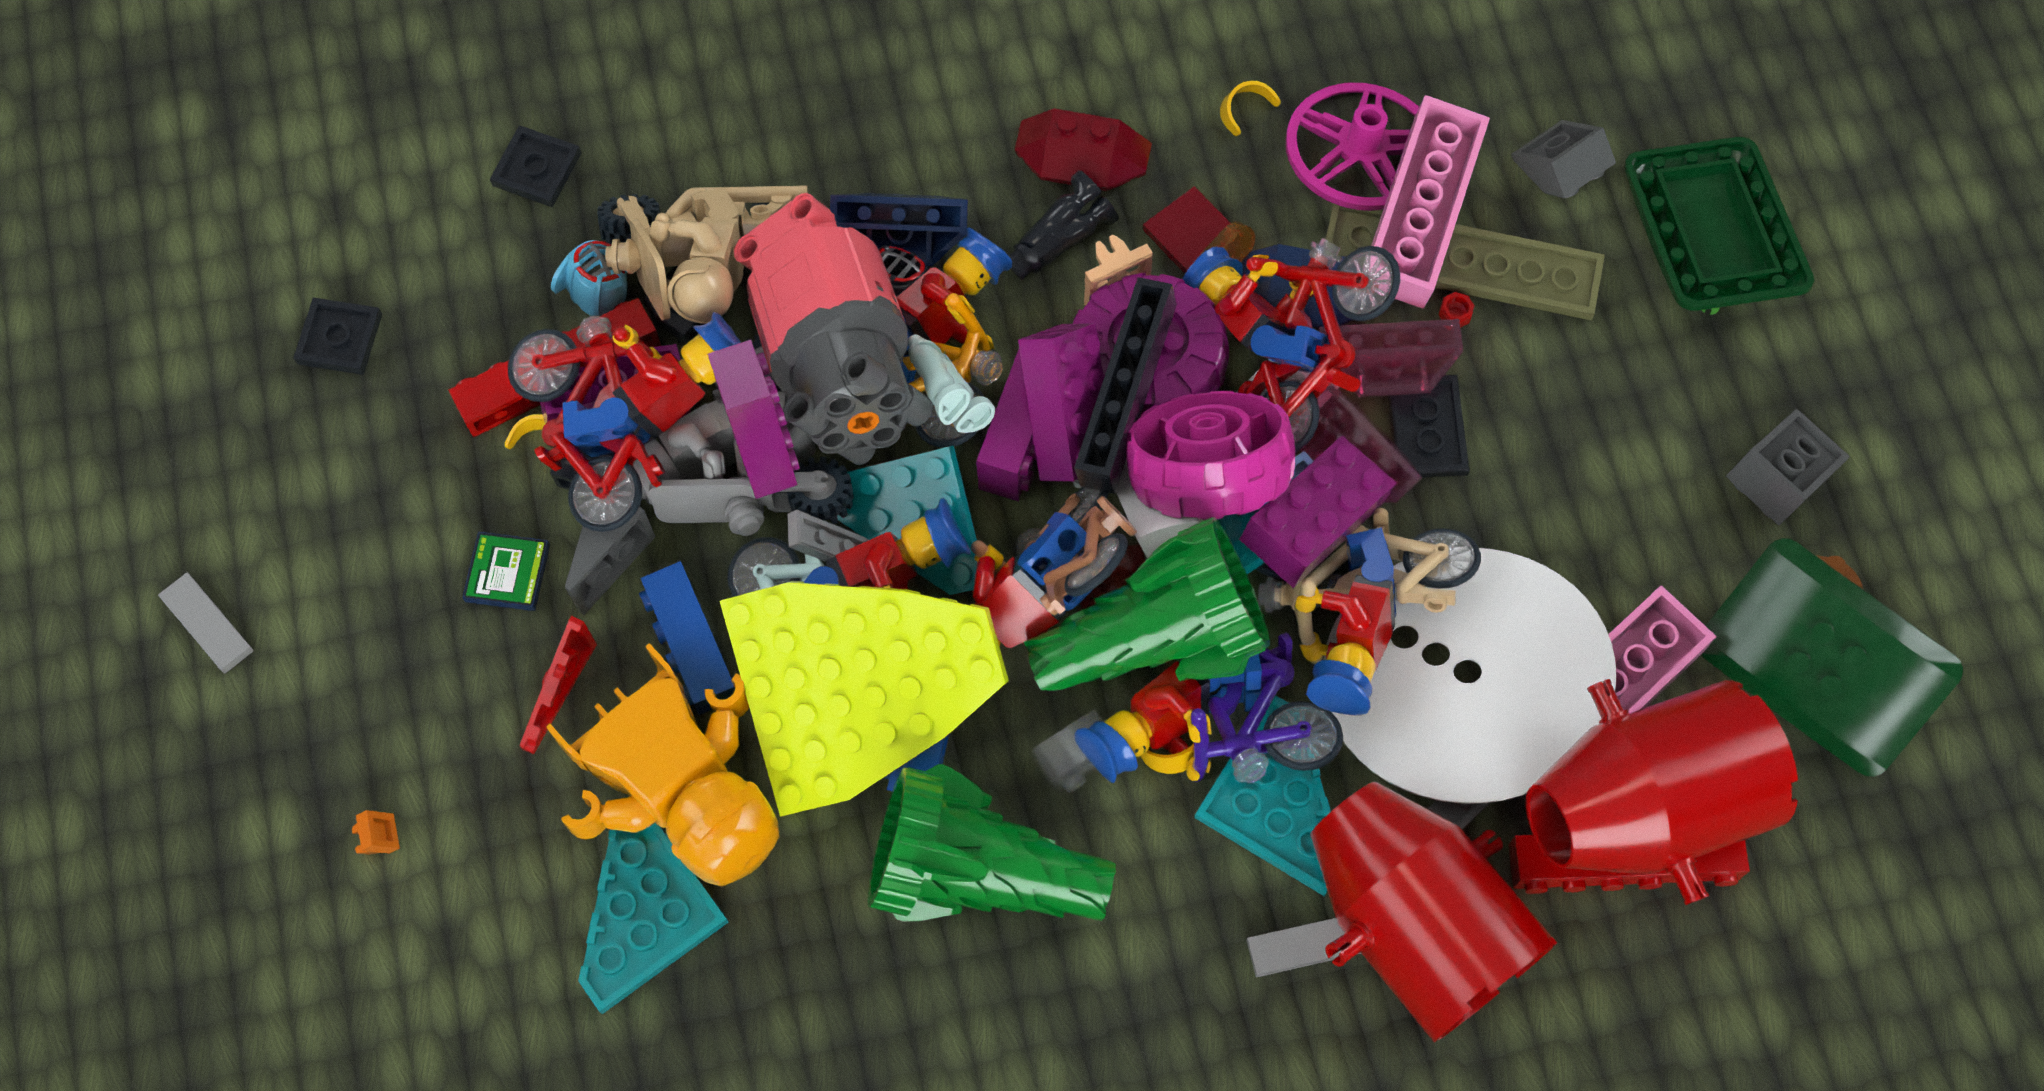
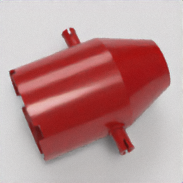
M1611 679L1604 680V683L1600 681L1591 685L1587 690L1600 714L1601 720L1599 724L1591 727L1527 791L1526 812L1531 831L1538 846L1548 860L1560 868L1636 874H1654L1666 869L1667 873H1672L1684 899L1685 906L1709 897V893L1706 891L1694 865L1697 862V857L1784 826L1795 813L1798 800L1796 798L1792 799V783L1798 781V775L1791 747L1780 723L1758 695L1750 697L1740 689L1743 688V684L1732 680L1720 681L1629 713L1627 709L1623 710L1611 684Z
M1371 782L1333 809L1318 823L1310 834L1337 924L1345 932L1339 938L1327 944L1325 952L1327 957L1331 958L1334 954L1341 951L1339 956L1332 961L1338 967L1345 965L1348 960L1361 952L1435 1043L1501 992L1497 988L1513 975L1517 979L1544 957L1557 942L1487 860L1503 848L1500 837L1487 844L1488 840L1497 834L1496 832L1487 829L1479 837L1471 841L1457 824L1377 782Z

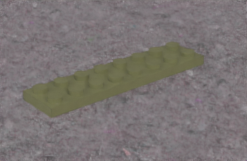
M1333 204L1323 252L1347 257L1351 252L1361 247L1371 246L1383 210H1355ZM1455 224L1435 288L1592 321L1595 315L1605 254ZM1368 254L1355 258L1353 262L1363 269Z

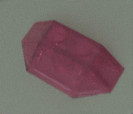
M1459 319L1340 326L1344 340L1354 346L1356 353L1353 363L1342 371L1355 376L1361 381L1360 387L1355 391L1359 397L1430 393L1464 350ZM1324 327L1318 328L1319 332L1326 334Z
M1331 383L1317 399L1319 405L1318 426L1311 440L1301 449V453L1305 451L1314 461L1336 440L1344 436L1396 482L1384 503H1397L1423 478L1407 456L1337 386ZM1311 407L1300 418V440L1305 436L1310 427L1312 419Z

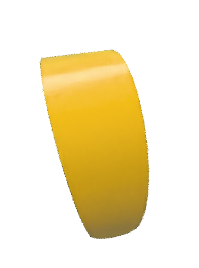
M1246 81L1237 85L1223 99L1220 107V117L1223 124L1234 136H1239L1241 130L1231 112L1233 96L1241 92H1254L1265 97L1273 106L1278 107L1281 104L1280 98L1271 87L1259 81Z
M533 414L519 420L511 429L505 441V448L512 449L516 442L528 432L542 430L545 425L543 415Z
M1194 743L1180 753L1160 755L1148 750L1141 755V758L1147 766L1160 773L1176 774L1184 772L1188 767L1186 762L1194 756Z

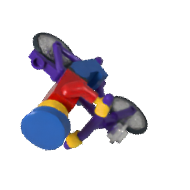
M1285 632L1278 637V647L1272 650L1266 647V651L1250 657L1244 673L1237 676L1205 680L1188 679L1180 682L1175 671L1181 660L1175 662L1132 697L1131 712L1122 710L1104 722L1096 721L1089 728H1079L1075 732V742L1089 762L1110 783H1115L1118 774L1132 772L1137 769V758L1147 752L1149 746L1152 749L1164 748L1171 754L1180 753L1188 749L1190 746L1180 736L1189 731V737L1194 742V756L1186 762L1188 766L1186 774L1190 780L1200 782L1204 778L1205 772L1209 773L1211 762L1209 758L1225 755V757L1230 756L1233 760V774L1238 782L1254 783L1266 773L1269 760L1263 753H1269L1277 762L1294 770H1315L1327 765L1339 754L1343 744V732L1338 719L1331 711L1319 708L1312 702L1305 701L1291 702L1277 708L1268 717L1264 729L1256 731L1279 688L1289 685L1294 678V667L1291 664L1293 643L1289 634ZM1238 703H1243L1244 711L1250 712L1238 734H1236L1229 716L1235 711ZM1209 713H1212L1222 737L1221 741L1209 742L1208 734L1212 735Z

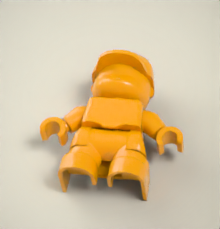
M649 643L645 648L657 666L656 676L629 697H626L617 687L614 693L621 703L609 713L599 703L596 704L594 707L599 713L600 720L573 744H568L551 724L546 727L559 746L581 769L591 772L606 785L629 796L627 798L607 800L605 805H603L594 793L583 790L582 799L591 808L589 814L583 819L578 820L572 819L568 814L561 817V820L574 836L585 840L595 838L605 828L636 833L656 823L659 827L666 828L667 836L672 844V853L694 875L710 884L718 886L728 885L755 871L768 857L779 839L778 820L758 786L751 781L746 782L736 773L728 772L724 765L739 747L738 718L743 716L749 709L744 682L741 680V676L735 673L731 679L735 692L731 697L724 700L718 699L713 689H705V697L714 713L710 715L706 732L703 734L698 728L693 712L684 695L682 683L669 664Z

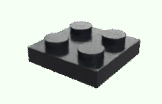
M519 125L495 168L490 182L493 187L553 207L582 154L581 149L578 145Z
M313 297L293 359L298 365L364 375L383 315L378 307Z

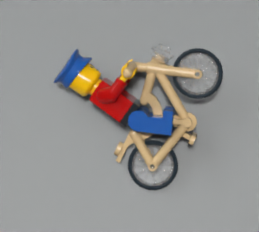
M1377 508L1373 515L1374 529L1370 530L1361 525L1352 534L1346 535L1345 544L1305 577L1295 588H1292L1287 582L1284 585L1283 581H1275V578H1282L1266 563L1256 568L1260 573L1268 576L1266 584H1260L1258 595L1259 605H1265V612L1272 613L1273 610H1282L1285 605H1291L1295 611L1299 637L1302 645H1299L1303 656L1312 664H1315L1312 671L1314 679L1309 683L1306 692L1312 703L1319 708L1339 714L1362 716L1368 713L1371 708L1369 697L1372 695L1371 680L1395 627V588L1397 601L1401 604L1421 603L1424 604L1427 610L1435 613L1444 611L1447 605L1455 606L1456 591L1441 590L1440 588L1459 586L1467 582L1478 571L1481 563V552L1472 538L1457 530L1446 528L1428 530L1413 539L1390 535L1388 511L1384 508ZM1391 559L1402 561L1407 573L1395 569ZM1349 560V573L1339 578L1334 588H1317L1319 584ZM1427 586V587L1438 588V589H1428V588H1425V587ZM1316 604H1320L1322 609L1341 613L1336 633L1337 643L1330 642L1329 645H1324L1321 643L1318 634L1313 632L1311 612L1316 608Z

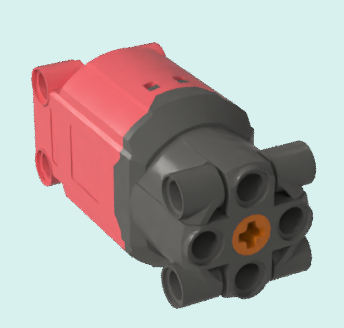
M808 193L796 196L792 201L738 240L734 248V257L739 263L752 271L747 280L748 302L771 376L784 392L791 395L783 409L785 419L809 434L822 452L838 453L852 463L862 465L872 458L875 448H885L895 444L907 423L912 426H919L928 420L933 409L932 402L926 395L907 383L900 364L907 351L908 328L881 254L872 240L852 227H837L835 215L831 210Z

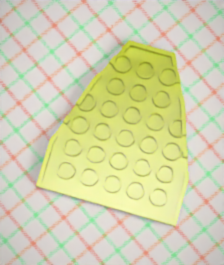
M790 581L720 601L780 817L850 800L948 736L1009 681L988 607L958 603L957 600L948 598L940 599L920 594V592L908 589L868 586L850 587L828 583L823 585L804 583L802 581Z

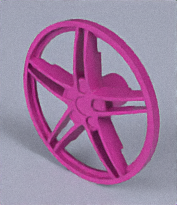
M1342 83L1323 88L1311 94L1300 103L1291 116L1285 141L1290 165L1301 182L1315 194L1331 203L1355 210H1383L1389 190L1374 166L1378 165L1381 174L1391 189L1396 171L1387 155H1402L1410 130H1385L1388 116L1382 109V97L1404 107L1414 117L1419 106L1394 90L1374 84ZM1363 93L1359 106L1354 112L1352 123L1327 112L1321 114L1311 109L1318 102L1334 95ZM1369 94L1375 95L1374 104H1367ZM1299 125L1337 145L1321 158V162L1312 170L1306 167L1298 150L1297 130ZM1341 157L1345 160L1344 162L1333 168L1330 173L1326 174L1320 179L1317 178L1326 170H1328L1332 165H1334ZM1360 163L1382 194V197L1353 196L1337 191L1326 185V183L1355 164Z

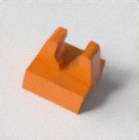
M365 810L356 815L357 823L352 827V834H359L360 845L355 847L356 853L390 854L400 849L394 813Z

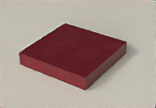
M1195 186L1143 224V231L1184 274L1204 251L1212 247L1225 248L1237 239L1239 231Z

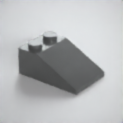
M1796 409L1755 445L1725 477L1734 484L1738 491L1752 500L1765 516L1771 518L1776 524L1781 525L1850 456Z
M620 491L617 494V501L612 505H608L598 497H595L590 504V509L587 511L585 518L596 524L612 523L625 515L633 501ZM640 506L630 521L615 530L599 532L582 527L565 584L567 592L582 615H585L656 537L645 511Z

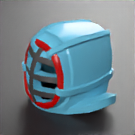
M590 240L573 249L557 268L551 282V290L555 294L566 288L571 300L591 317L601 316L613 310L618 304L624 302L627 296L628 272L622 271L621 274H614L612 267L606 266L605 250L606 246L611 245L605 241ZM593 256L595 257L594 259L589 261L585 266L581 267L582 264L589 258ZM600 264L601 269L591 275L588 274L592 268Z

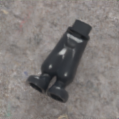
M1078 170L1072 175L1071 184L1074 192L1061 195L1019 240V244L1016 243L1013 246L1015 251L1009 255L1012 260L1011 269L1020 280H1023L1032 271L1037 274L1040 269L1054 261L1064 252L1093 235L1099 223L1113 225L1119 220V216L1111 202L1103 196L1098 197L1101 194L1100 188L1084 172ZM1096 197H1098V198L1091 204V206H1090V208H1089L1088 211H1086V212L1083 213V214L1080 213L1081 209H1082L1087 203H1089L1090 201H1092V200H1094Z

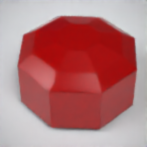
M1453 292L1443 297L1438 315L1446 326L1459 329L1470 323L1475 305L1468 295Z

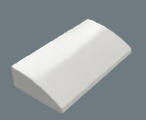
M1125 462L1116 493L1129 522L1137 530L1135 536L1148 559L1160 545L1168 539L1177 536L1179 531L1204 520H1199L1195 517L1173 518L1162 515L1159 510L1146 507L1137 498L1132 488L1127 462Z

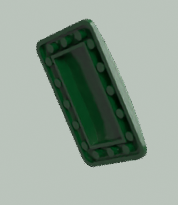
M1731 137L1642 150L1627 156L1624 167L1635 204L1664 278L1679 306L1690 311H1699L1800 296L1812 289L1815 281L1814 274L1761 152L1754 141L1745 137Z
M1790 538L1775 540L1768 546L1707 623L1706 627L1717 637L1701 654L1705 660L1733 681L1743 684V688L1753 696L1758 695L1770 709L1857 772L1872 777L1880 775L1888 769L1963 676L1962 663L1955 654L1797 541Z

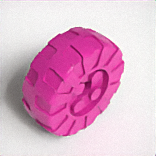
M1210 391L1209 393L1188 394L1172 398L1170 401L1158 406L1155 405L1143 412L1141 417L1130 428L1127 434L1126 457L1129 479L1137 498L1149 509L1159 510L1165 516L1179 519L1182 517H1195L1199 520H1207L1211 517L1222 519L1226 515H1243L1260 509L1264 503L1275 501L1287 490L1289 482L1294 477L1295 442L1289 417L1278 404H1273L1268 398L1251 393Z

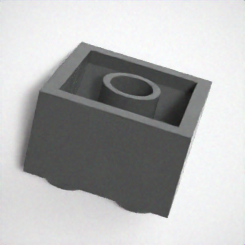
M1566 120L1559 121L1511 154L1514 162L1543 193L1560 198H1568L1577 194L1580 187L1591 180L1600 178L1604 175L1606 169L1616 163L1603 127Z

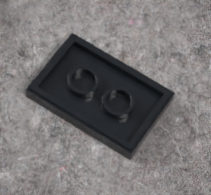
M1458 375L1388 378L1386 386L1397 479L1468 476L1470 469Z

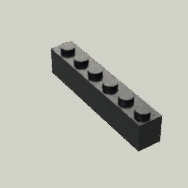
M1137 278L1074 467L1081 487L1112 494L1116 493L1127 457V434L1132 425L1141 416L1177 304L1174 290L1170 283Z

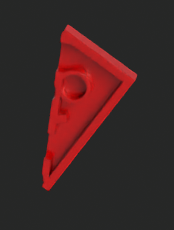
M571 616L568 620L552 664L543 677L541 692L519 745L521 749L531 754H535L548 731L546 727L552 724L597 646L585 622Z

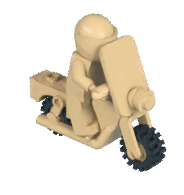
M808 186L690 188L674 202L666 214L660 213L658 202L654 198L649 199L647 195H642L639 198L638 194H632V196L628 197L624 194L620 195L619 199L616 197L609 198L610 202L604 201L601 203L602 206L597 208L601 239L603 241L606 240L611 245L606 246L605 250L606 266L612 267L614 274H621L622 271H627L628 274L636 272L642 288L662 321L670 319V308L672 307L680 316L689 321L708 323L711 321L713 312H718L722 316L728 311L733 300V294L741 283L744 265L739 263L734 257V248L738 240L792 201L796 196L808 193ZM745 203H752L750 209L751 216L745 208ZM678 266L672 279L668 280L665 274V267Z

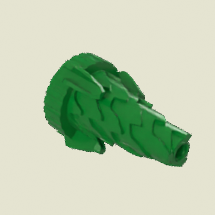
M1215 517L1179 531L1177 536L1168 539L1160 545L1131 577L1124 579L1126 585L1094 598L1095 605L1070 615L1059 627L1024 641L1028 650V659L1034 679L1040 690L1047 691L1063 690L1083 682L1094 681L1101 677L1103 681H1107L1137 668L1147 666L1153 668L1174 659H1182L1175 671L1180 682L1188 679L1205 680L1237 676L1244 673L1250 657L1266 651V647L1270 646L1265 619L1248 575L1230 538Z
M937 764L927 771L910 767L901 770L887 805L876 846L868 888L867 902L869 908L893 913L896 919L901 921H924L956 915L962 912V906L991 912L992 907L1019 913L1032 910L1064 918L1065 913H1070L1099 921L1104 919L1116 873L1114 862L1055 845V840L1039 836V833L1032 828L1003 821L1001 814L986 810L991 804L992 796L985 793L961 773L946 765Z

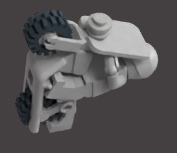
M759 334L755 335V342L752 343L755 353H764ZM771 373L764 376V377L770 376L771 379L773 380V378H772V376H771ZM717 382L714 383L717 389L712 391L715 401L709 404L706 403L680 418L667 431L658 436L659 442L654 438H650L647 443L643 444L648 455L655 454L665 470V473L659 476L662 485L656 488L651 484L639 460L636 459L633 465L642 483L641 500H646L649 505L652 504L656 517L667 523L729 522L728 526L732 533L749 536L756 533L764 522L763 506H767V509L774 512H793L799 510L823 521L830 519L833 525L838 523V514L844 519L848 515L847 508L851 509L853 506L852 499H854L851 478L850 474H847V469L842 464L839 467L838 461L834 459L831 460L830 464H827L826 457H820V463H815L814 457L811 458L816 451L815 442L809 434L787 420V425L785 426H787L794 446L792 448L795 451L800 466L798 472L794 471L798 485L779 491L787 493H773L755 499ZM775 383L780 398L778 403L781 404L783 410L786 401L791 395L784 392ZM808 460L809 465L805 467L803 463ZM736 463L738 477L723 479V473H726L725 468ZM628 474L620 491L634 499V483Z

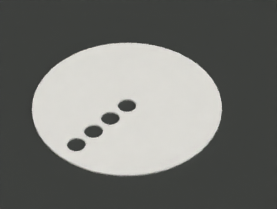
M1471 548L1449 549V555L1446 557L1449 560V570L1446 573H1441L1434 581H1449L1464 575L1473 563ZM1479 548L1481 563L1475 575L1459 586L1440 588L1441 590L1456 591L1455 606L1447 605L1446 609L1442 612H1431L1421 603H1399L1396 598L1395 588L1396 617L1393 631L1401 626L1412 627L1418 633L1417 643L1410 648L1403 649L1395 646L1390 639L1371 680L1372 695L1369 697L1371 708L1367 714L1354 716L1332 712L1342 727L1345 745L1356 758L1373 773L1404 791L1424 798L1461 804L1503 801L1527 794L1528 789L1591 727L1599 724L1601 717L1587 688L1600 681L1604 683V680L1611 679V684L1615 691L1616 662L1612 643L1604 623L1588 599L1560 574L1529 558L1510 552ZM1403 562L1393 566L1395 569L1407 573ZM1427 586L1425 587V588H1428V589H1438V588H1432V587H1427ZM1341 614L1332 628L1327 645L1330 642L1337 643L1336 633ZM1432 643L1443 644L1450 652L1449 659L1439 666L1429 665L1422 657L1424 648ZM1464 660L1476 662L1482 671L1480 678L1473 683H1463L1457 680L1453 671L1459 662Z

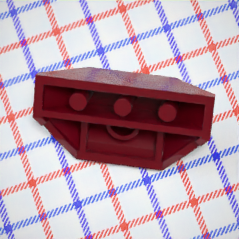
M1053 108L1021 121L1015 153L1019 158L1023 159L1040 180L1072 185V175L1080 170L1100 190L1109 191L1136 177L1140 178L1146 175L1152 143L1119 119Z

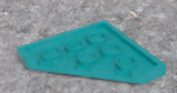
M954 446L847 472V474H850L853 488V506L851 509L847 508L848 515L844 519L839 514L837 518L838 521L869 540L886 532H892L900 539L901 530L905 525L925 516L924 512L926 510L936 508L939 500L945 498L968 543L971 554H960L953 560L949 568L942 561L926 569L919 568L915 564L914 567L919 575L949 595L974 590L977 561L974 559L975 554L971 550V544L977 539Z
M1275 696L1256 731L1263 730L1268 717L1273 711L1282 705L1288 704V702ZM1294 709L1285 712L1278 717L1271 729L1293 726L1301 721H1306L1303 711ZM1311 743L1305 750L1294 748L1278 751L1282 756L1294 762L1308 763L1317 761ZM1269 753L1254 754V756L1258 757L1254 766L1245 771H1240L1238 769L1239 766H1236L1230 758L1197 810L1194 818L1325 897L1328 891L1310 836L1318 823L1331 812L1320 779L1319 768L1306 771L1294 770L1277 762Z
M656 823L636 833L609 830V843L601 868L594 913L592 912L585 959L578 982L601 1014L608 1011L729 923L697 877L672 853V844L669 838Z

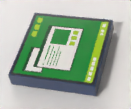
M478 531L462 597L463 600L468 603L535 611L550 549L549 541Z

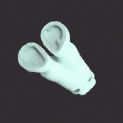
M919 335L910 336L908 338L910 361L918 374L923 378L927 397L935 405L940 421L944 425L953 423L956 430L961 433L975 432L986 427L992 421L995 414V407L992 402L983 396L973 398L974 392L959 374L949 357L941 352L938 345Z

